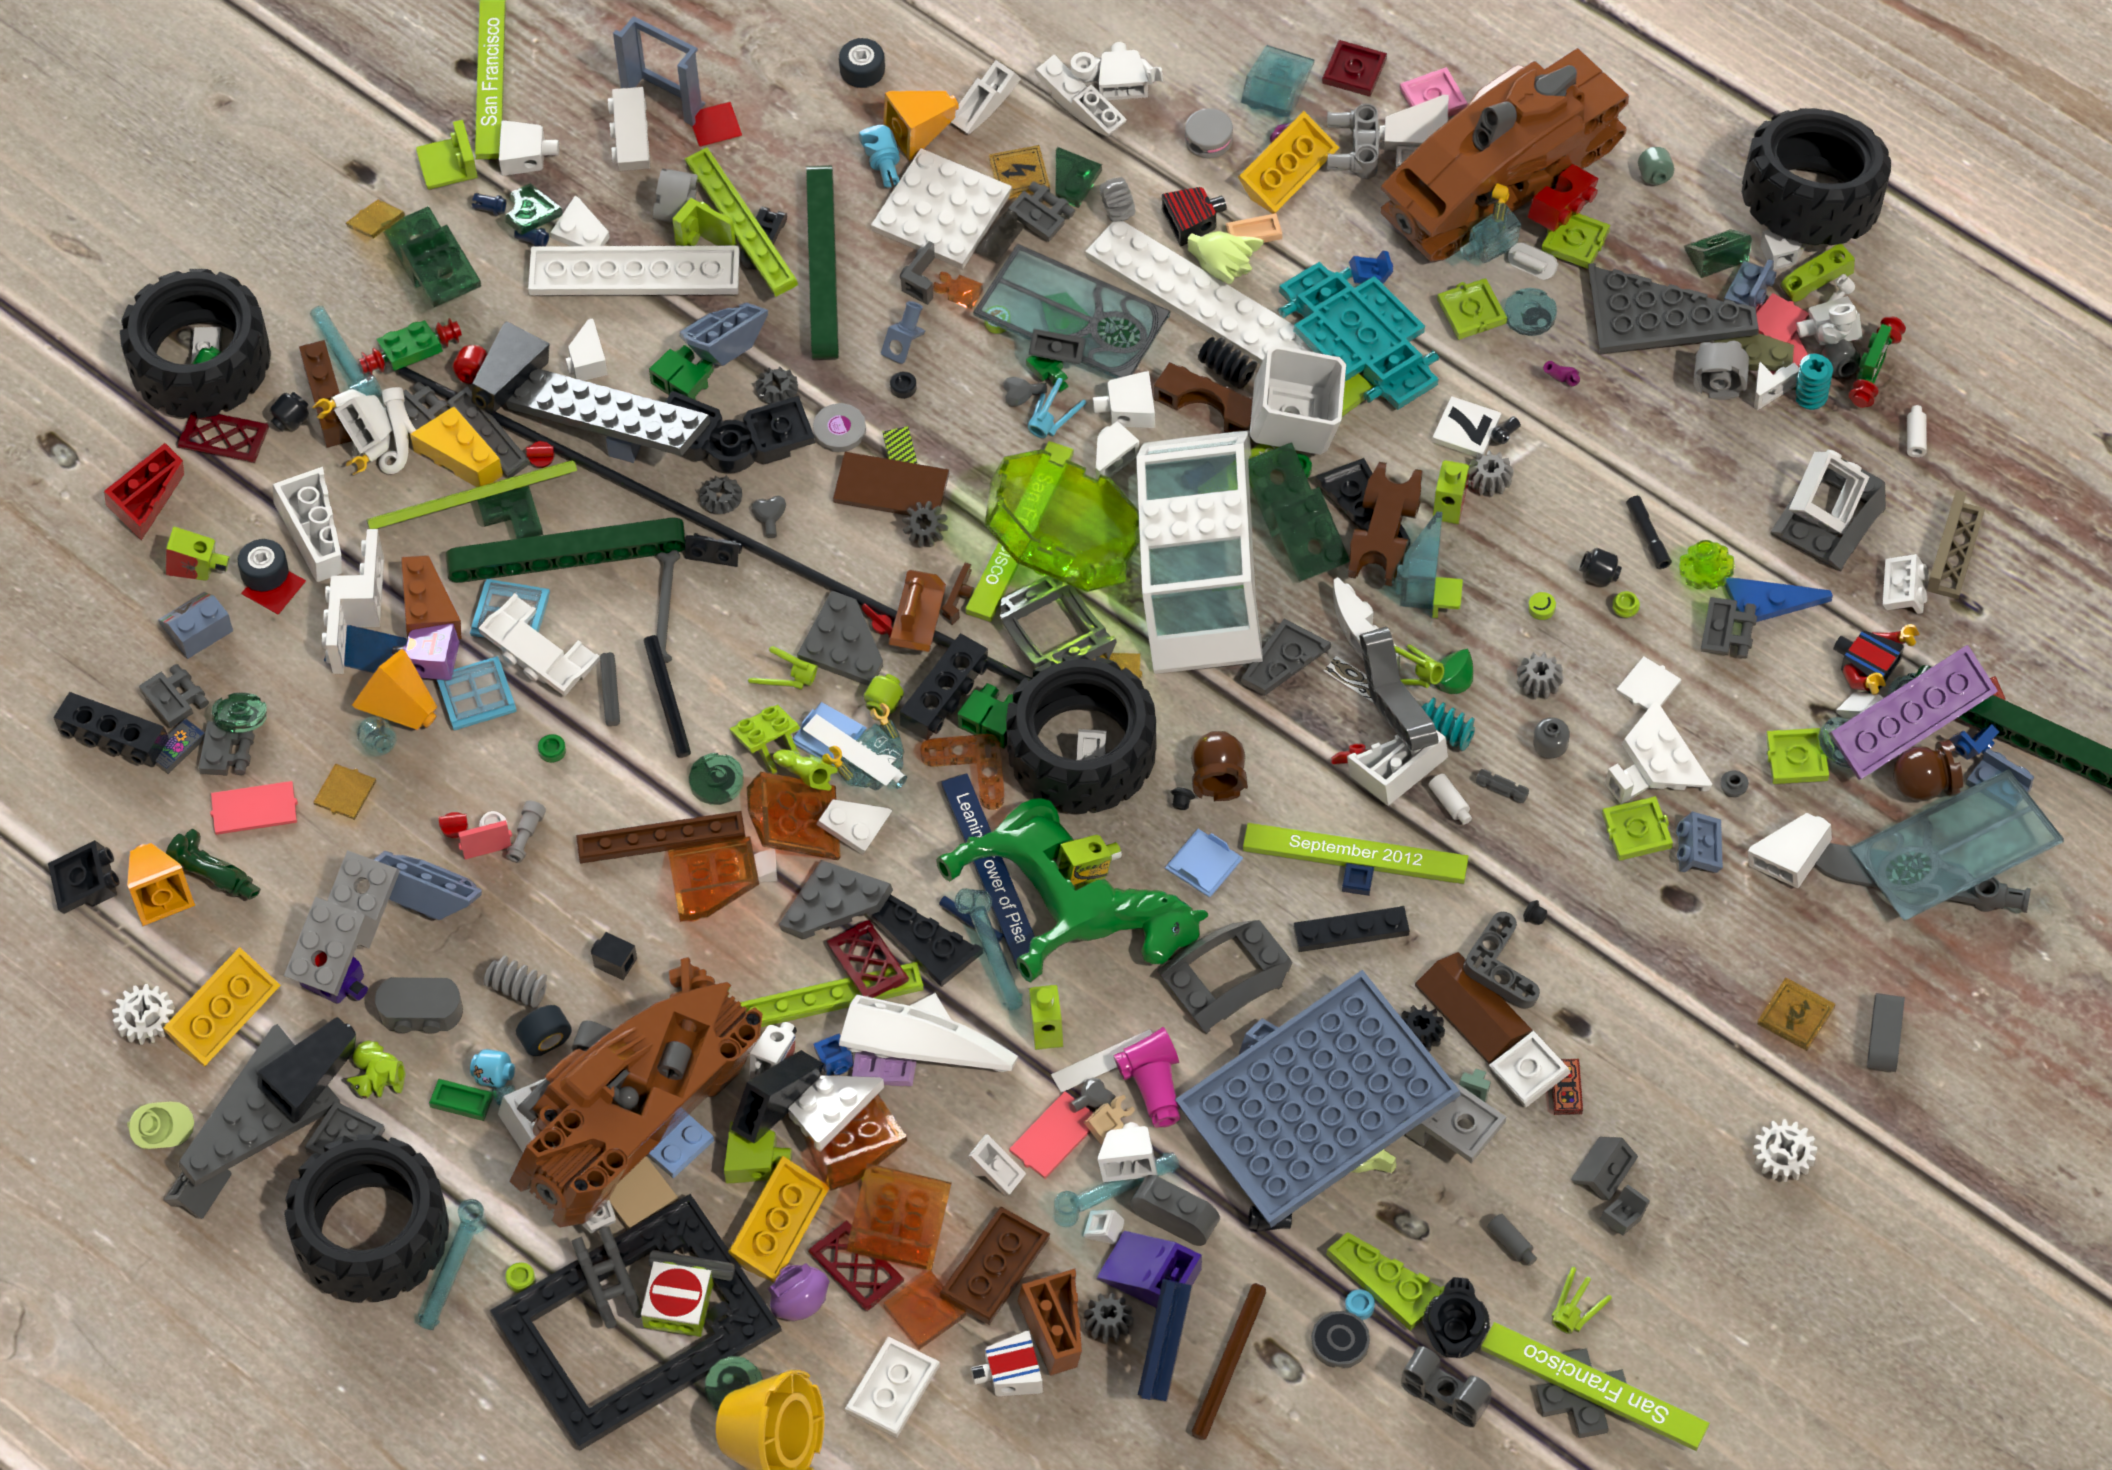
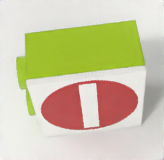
M653 1262L641 1312L643 1327L701 1337L713 1288L711 1270L698 1266H679L672 1262Z

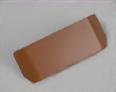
M916 570L907 571L889 645L930 652L946 584L937 574Z

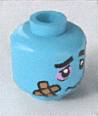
M483 1049L474 1055L470 1065V1073L476 1083L481 1086L502 1088L508 1080H512L515 1073V1065L511 1063L510 1056L506 1052Z

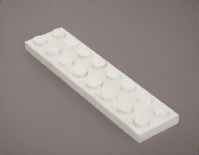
M740 246L531 247L528 291L529 295L738 294Z

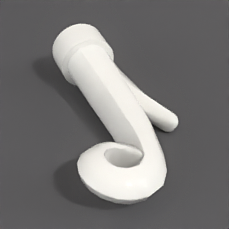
M400 387L388 388L382 391L383 403L387 406L397 452L388 451L379 458V467L386 474H395L404 468L409 453L408 432L411 434L416 431L406 412L403 388ZM388 459H397L394 464L387 465Z

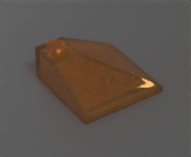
M760 771L746 788L748 813L762 847L839 860L841 858L839 839L816 825L833 799L837 800L836 786L831 785L830 791L809 787L798 778Z
M750 836L668 850L680 922H693L701 918H707L759 885Z
M879 1094L821 1151L814 1147V1141L810 1136L806 1137L802 1133L819 1174L830 1191L859 1181L907 1142V1136Z

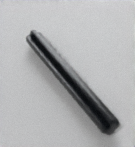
M656 635L647 636L643 641L676 756L678 758L687 757L691 754L660 643Z

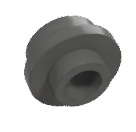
M1736 770L1726 772L1720 782L1723 792L1733 798L1744 794L1749 784L1746 775ZM1730 781H1737L1739 784H1732Z

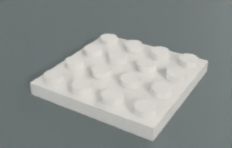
M921 148L871 224V229L873 232L916 250H919L921 247L924 248L931 241L934 243L935 258L964 269L1011 195L1012 186Z

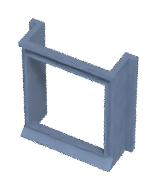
M633 16L621 31L615 30L613 32L621 88H634L644 79L680 97L682 100L684 122L693 126L696 123L695 115L706 104V102L701 100L696 61L698 49ZM640 31L686 53L677 65L680 85L645 68Z

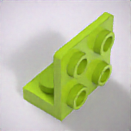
M463 119L453 122L455 132L450 133L451 139L416 147L427 189L478 178Z
M690 198L672 219L676 246H695L700 237L716 246H736L734 223L731 218L726 214L714 211L704 202H698Z

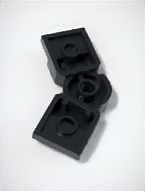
M674 391L670 393L665 401L668 404L709 415L711 423L682 456L694 461L707 458L709 464L721 472L737 473L749 468L755 460L768 464L791 457V450L815 443V436L799 396L748 410L743 418V422L739 420L723 421L719 409Z

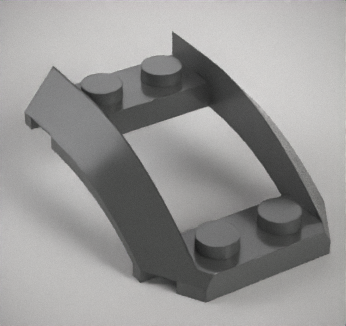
M1827 467L1819 486L1824 481L1842 490L1846 478ZM1861 469V472L1869 476L1860 497V501L1865 503V505L1849 525L1842 538L1829 533L1790 511L1789 508L1794 496L1770 533L1841 572L1847 559L1853 554L1871 525L1886 510L1885 482Z
M1047 575L1001 599L1002 612L1000 619L1019 649L1035 668L1049 661L1061 663L1062 658L1066 656L1085 655L1089 660H1094L1095 656L1103 655L1109 660L1117 643L1116 638L1106 632V628L1086 606L1071 580L1061 582L1058 580V577ZM1060 598L1084 635L1043 655L1023 630L1018 619Z
M1260 920L1232 923L1204 936L1160 967L1157 972L1207 1034L1211 1031L1210 1028L1219 1021L1227 1019L1254 999L1276 988L1279 990L1283 987V980L1286 973H1289L1293 962ZM1237 937L1263 971L1239 983L1215 999L1189 964L1218 945Z

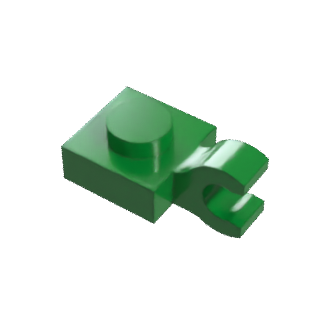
M1033 355L1026 359V366L1042 382L1049 378L1054 386L1057 379L1062 378L1058 391L1062 392L1069 387L1065 382L1068 377L1061 370L1063 369V361Z

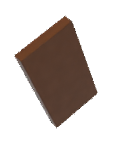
M845 452L833 502L911 516L907 509L912 508L914 511H917V502L922 504L923 509H925L927 501L932 502V509L938 505L942 507L950 474L949 469Z
M1000 1206L942 1288L939 1297L990 1325L1050 1239V1233Z

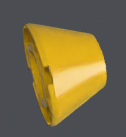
M789 1370L730 1392L723 1399L716 1419V1439L721 1452L748 1470H814L810 1465L814 1454H820L825 1417L819 1387L811 1383L809 1380L810 1374L802 1370Z

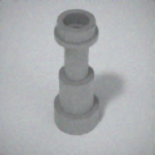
M535 801L525 802L521 812L523 816L517 828L518 836L514 845L509 846L507 849L506 857L509 860L520 863L525 858L526 852L524 848L528 838L533 836L538 822L542 821L546 812V808L542 804Z

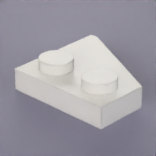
M574 196L551 231V238L569 246H604L609 239V232L578 197Z

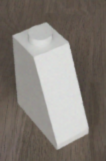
M1441 95L1386 116L1385 126L1380 125V141H1384V150H1397V146H1420L1430 135L1448 122L1449 95Z
M1805 813L1752 845L1748 850L1749 866L1795 888H1799L1831 842V824L1822 817H1814Z

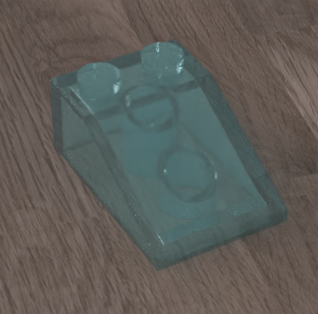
M1266 45L1246 77L1241 103L1247 104L1252 109H1263L1272 112L1275 116L1289 118L1296 108L1315 60Z
M1436 512L1405 553L1404 564H1398L1396 595L1401 596L1400 606L1433 609L1442 512Z

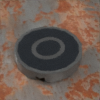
M1345 1311L1330 1312L1321 1317L1314 1325L1311 1335L1312 1349L1317 1358L1327 1366L1350 1368L1360 1363L1367 1355L1370 1344L1369 1329L1364 1321L1353 1313Z

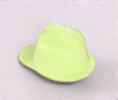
M156 1102L140 1106L132 1114L130 1121L127 1122V1126L129 1127L131 1139L141 1148L174 1147L181 1145L190 1137L193 1132L194 1118L189 1108L180 1102Z

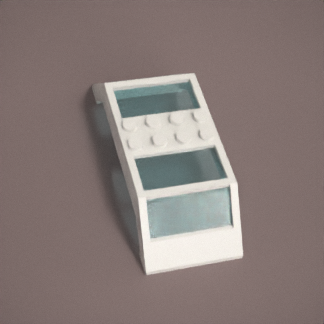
M1249 430L1145 442L1136 456L1142 594L1154 674L1263 662L1262 638L1255 594L1248 460L1249 456H1251Z

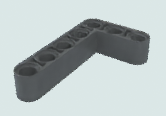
M1385 626L1360 634L1359 638L1368 688L1375 706L1411 752L1438 744V734L1433 721L1400 680L1393 638L1388 627Z

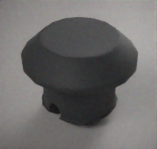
M1181 787L1171 790L1172 795H1174L1173 807L1179 810H1187L1190 800L1195 798L1194 793L1189 789Z
M1535 900L1528 904L1523 917L1526 923L1531 920L1540 925L1545 921L1548 913L1546 909L1539 906V901Z

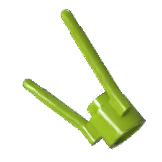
M1411 644L1407 645V649L1415 655L1394 645L1395 653L1417 663L1415 673L1419 679H1400L1404 685L1429 688L1430 683L1438 684L1442 680L1444 675L1442 663L1433 660Z
M771 646L769 652L794 664L790 674L791 677L795 678L794 681L765 678L748 679L749 683L790 686L802 690L804 684L808 686L813 684L818 666L800 660L775 646Z
M1571 1267L1557 1307L1551 1315L1553 1317V1325L1567 1334H1571L1573 1330L1580 1332L1583 1325L1612 1299L1611 1295H1607L1581 1318V1310L1576 1305L1591 1281V1278L1587 1276L1572 1301L1564 1306L1576 1272L1575 1267Z

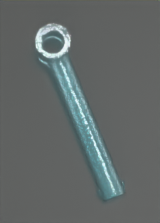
M317 306L310 312L312 319L352 383L348 385L349 390L354 389L366 396L375 395L377 398L381 397L382 391L373 374L365 376L325 308Z
M961 889L955 897L956 909L960 913L969 914L994 977L1005 1001L1003 1004L1008 1010L1018 1009L1024 1004L1022 1000L1023 994L1019 993L1015 985L1014 978L987 914L992 907L991 895L984 890Z
M1173 1152L1163 1153L1162 1157L1155 1159L1158 1177L1171 1171L1173 1174L1180 1167L1178 1159ZM1144 1178L1104 1182L1078 1195L1071 1191H1063L1055 1197L1053 1218L1058 1225L1071 1227L1078 1222L1080 1212L1140 1186ZM1068 1206L1071 1207L1073 1210L1070 1212L1062 1211L1060 1208Z
M465 1200L458 1207V1216L461 1223L429 1295L427 1304L422 1314H418V1324L425 1329L434 1330L440 1324L438 1319L474 1234H478L486 1228L487 1217L483 1205L478 1200ZM471 1213L479 1214L474 1220L466 1219Z

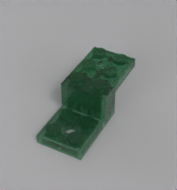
M429 206L382 226L383 234L415 288L422 286L433 307L482 287L481 280L448 225L440 226ZM413 235H422L415 239H410ZM449 273L453 274L449 278H441L442 276H445Z
M1292 442L1248 459L1249 483L1271 536L1280 535L1299 583L1349 563L1350 559L1320 487L1311 489ZM1276 470L1282 473L1284 478L1282 484L1277 485L1271 481L1270 474L1272 471ZM1310 540H1316L1320 543L1321 552L1319 554H1312L1309 551L1308 543Z

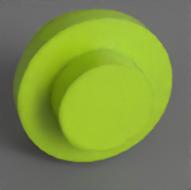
M1623 591L1613 599L1612 608L1618 616L1629 618L1638 613L1640 602L1634 593Z

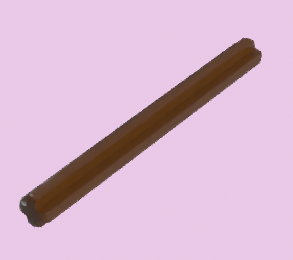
M1257 1283L1251 1285L1192 1428V1436L1200 1440L1207 1439L1266 1295V1287Z

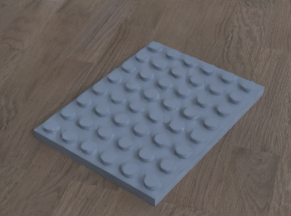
M1361 970L1175 1100L1270 1227H1273L1461 1096V1093L1371 979Z

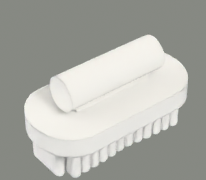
M1524 242L1514 244L1508 254V260L1512 266L1542 280L1553 277L1559 265L1553 255Z

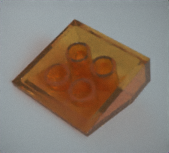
M867 1163L846 1251L932 1271L952 1182Z

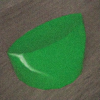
M1468 648L1456 651L1440 661L1444 666V675L1442 680L1435 684L1438 689L1447 694H1459L1470 688L1473 682L1474 670Z

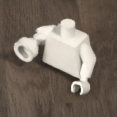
M1123 42L1114 43L1111 46L1112 52H1104L1101 58L1094 57L1087 52H1080L1071 59V72L1073 75L1080 78L1083 82L1099 80V93L1106 100L1147 98L1148 83L1151 85L1156 81L1164 82L1161 67H1152L1145 59L1140 58L1138 51L1127 50L1126 44Z
M1845 274L1840 275L1835 282L1839 291L1837 293L1834 292L1828 302L1810 307L1808 309L1810 320L1796 323L1800 338L1814 335L1819 345L1837 344L1842 339L1847 341L1863 339L1860 315L1849 297H1844V295L1852 293L1855 289V284Z

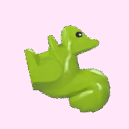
M778 750L773 755V760L776 764L798 775L803 783L809 787L827 791L831 790L832 786L828 782L831 780V774L837 773L838 768L836 766L826 764L822 758L812 754L810 757H802L799 753L791 750Z
M364 1041L358 1044L353 1052L352 1060L358 1068L366 1070L365 1075L347 1078L351 1088L355 1089L356 1093L365 1099L372 1094L373 1090L377 1092L378 1097H382L386 1085L393 1086L396 1093H402L405 1080L403 1062L399 1061L392 1054L383 1052L384 1048L375 1041Z

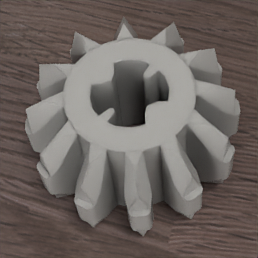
M1122 177L1112 178L1100 185L1102 202L1112 222L1124 221L1135 215L1136 210L1133 197L1125 179Z
M1489 450L1486 456L1478 453L1476 460H1471L1469 464V481H1471L1472 489L1479 488L1480 495L1484 492H1489L1492 497L1495 491L1503 494L1505 488L1510 487L1513 469L1510 466L1509 458L1502 459L1501 452L1497 455H1492Z
M1533 652L1530 659L1524 657L1521 666L1517 668V683L1519 687H1524L1523 692L1525 695L1532 692L1536 700L1539 694H1542L1547 699L1550 692L1557 693L1559 686L1563 683V668L1561 664H1556L1555 656L1548 659L1545 652L1541 657H1538Z

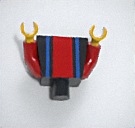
M1912 624L1906 625L1901 631L1890 633L1862 631L1854 642L1840 636L1833 650L1844 655L1841 671L1850 687L1854 690H1864L1876 695L1882 687L1886 686L1885 682L1902 660L1903 644L1906 642L1908 646H1914L1916 640L1913 636H1919L1920 633Z

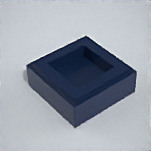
M1346 863L1342 892L1370 896L1374 867Z

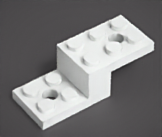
M367 529L366 540H362L361 552L362 556H365V563H360V575L331 576L330 586H326L325 598L326 603H329V609L324 610V625L327 626V633H322V648L326 649V663L331 664L333 674H344L347 627H380L385 558L378 529Z

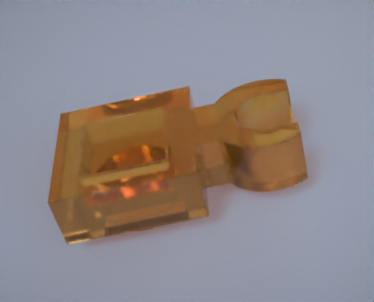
M940 272V280L946 283L939 284L934 282V291L939 294L948 293L949 301L972 309L983 291V284L959 275L954 280L949 273Z

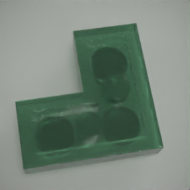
M529 486L477 500L485 527L511 520L516 539L543 535L542 526Z

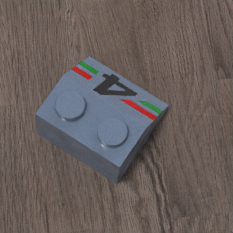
M206 592L199 594L158 619L159 624L187 659L233 632L227 611L214 595Z

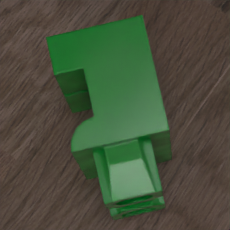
M683 345L676 352L669 349L649 368L650 381L652 385L668 395L674 391L696 400L695 397L702 389L709 387L708 378L714 371L713 364L704 359H701L696 365L693 364L692 361L695 359L694 352Z
M987 683L980 691L974 689L958 712V728L977 737L982 735V739L1005 748L1007 745L1008 704L1013 702V694H1009L1004 702L997 700L999 690Z

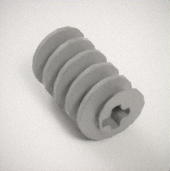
M505 955L500 961H492L486 970L484 985L492 986L498 992L502 990L503 994L507 996L512 995L513 999L517 1001L522 1000L523 1004H531L534 1009L541 1003L547 987V975L542 974L537 980V970L533 969L527 975L528 966L523 965L517 970L518 961L513 960L508 966L509 958Z

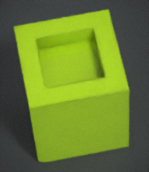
M1436 577L1432 618H1438L1439 608H1461L1463 579Z

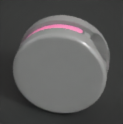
M1212 108L1194 112L1188 118L1185 125V142L1188 149L1193 154L1202 158H1216L1225 154L1233 142V124L1231 119L1224 112Z

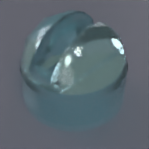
M507 1085L493 1089L492 1093L496 1104L500 1106L504 1095L516 1091L515 1086Z

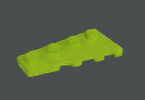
M1349 1232L1327 1249L1326 1255L1364 1290L1368 1291L1375 1300L1410 1331L1422 1321L1425 1308H1427L1431 1299L1444 1292L1445 1286L1439 1287L1430 1282V1278L1422 1273L1416 1274L1404 1267V1263L1395 1258L1393 1260L1380 1254L1379 1249Z

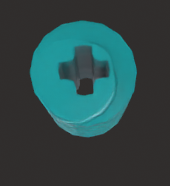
M1809 354L1801 360L1795 389L1796 402L1801 407L1815 410L1821 408L1827 402L1833 373L1832 363L1828 358L1820 354Z
M1434 697L1428 703L1426 702L1422 709L1433 721L1436 730L1446 737V742L1450 740L1451 746L1456 747L1459 745L1461 751L1466 750L1475 733V727H1473L1475 718L1471 717L1467 722H1464L1465 713L1463 712L1457 718L1454 717L1456 710L1454 707L1446 713V703L1444 702L1436 708V698Z

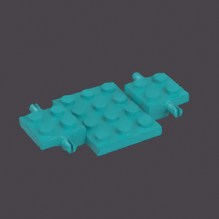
M1319 261L1279 286V293L1289 303L1278 309L1280 316L1286 318V316L1295 311L1300 313L1304 319L1294 324L1293 332L1315 353L1340 357L1346 364L1345 381L1364 370L1363 376L1374 386V388L1363 394L1364 399L1368 403L1382 396L1399 410L1438 386L1439 378L1429 368V365L1439 360L1438 354L1435 351H1431L1423 357L1410 343V341L1425 333L1426 326L1375 276L1354 288L1347 281L1353 277L1350 267H1346L1341 272L1337 271L1334 273Z

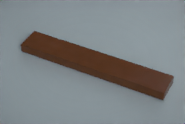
M742 811L576 835L580 864L746 839Z

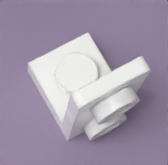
M1618 764L1608 769L1605 785L1620 804L1627 802L1650 788L1635 764L1624 771Z

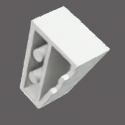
M643 87L612 89L613 98H608L609 114H614V123H610L611 138H616V147H612L613 163L618 162L619 171L650 169L648 124L646 121L647 107Z
M1437 731L1438 744L1411 752L1397 734L1392 741L1382 745L1376 743L1371 746L1370 750L1356 755V753L1348 755L1350 776L1389 806L1448 758L1446 737Z

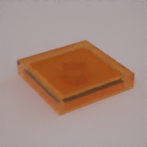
M931 1270L884 1302L886 1311L919 1350L966 1317L965 1311L939 1297L940 1291L944 1286Z

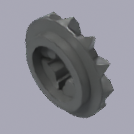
M781 367L774 370L769 368L767 372L760 373L759 379L756 381L758 396L769 404L792 398L798 391L797 377L792 374L790 369L786 371ZM773 380L781 383V391L773 385Z
M715 475L713 480H706L704 486L700 488V502L702 506L715 514H725L733 511L742 500V488L738 485L736 479L731 480L727 475L724 478H718ZM724 488L725 494H722L719 501H717L716 493H719L720 489Z

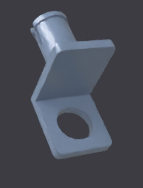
M912 301L906 302L901 322L888 327L881 355L898 363H905L912 340L925 333L924 329L916 326L923 308L922 305ZM892 340H898L902 344V352L898 355L890 350Z

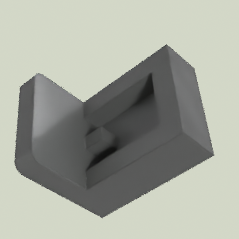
M1626 1185L1619 1198L1603 1211L1600 1220L1623 1236L1641 1221L1650 1201L1630 1185Z

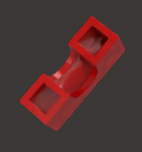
M1574 164L1570 165L1559 175L1555 190L1546 186L1533 197L1528 218L1553 232L1561 225L1565 226L1574 213L1579 214L1585 204L1593 202L1598 193L1596 186L1599 178Z

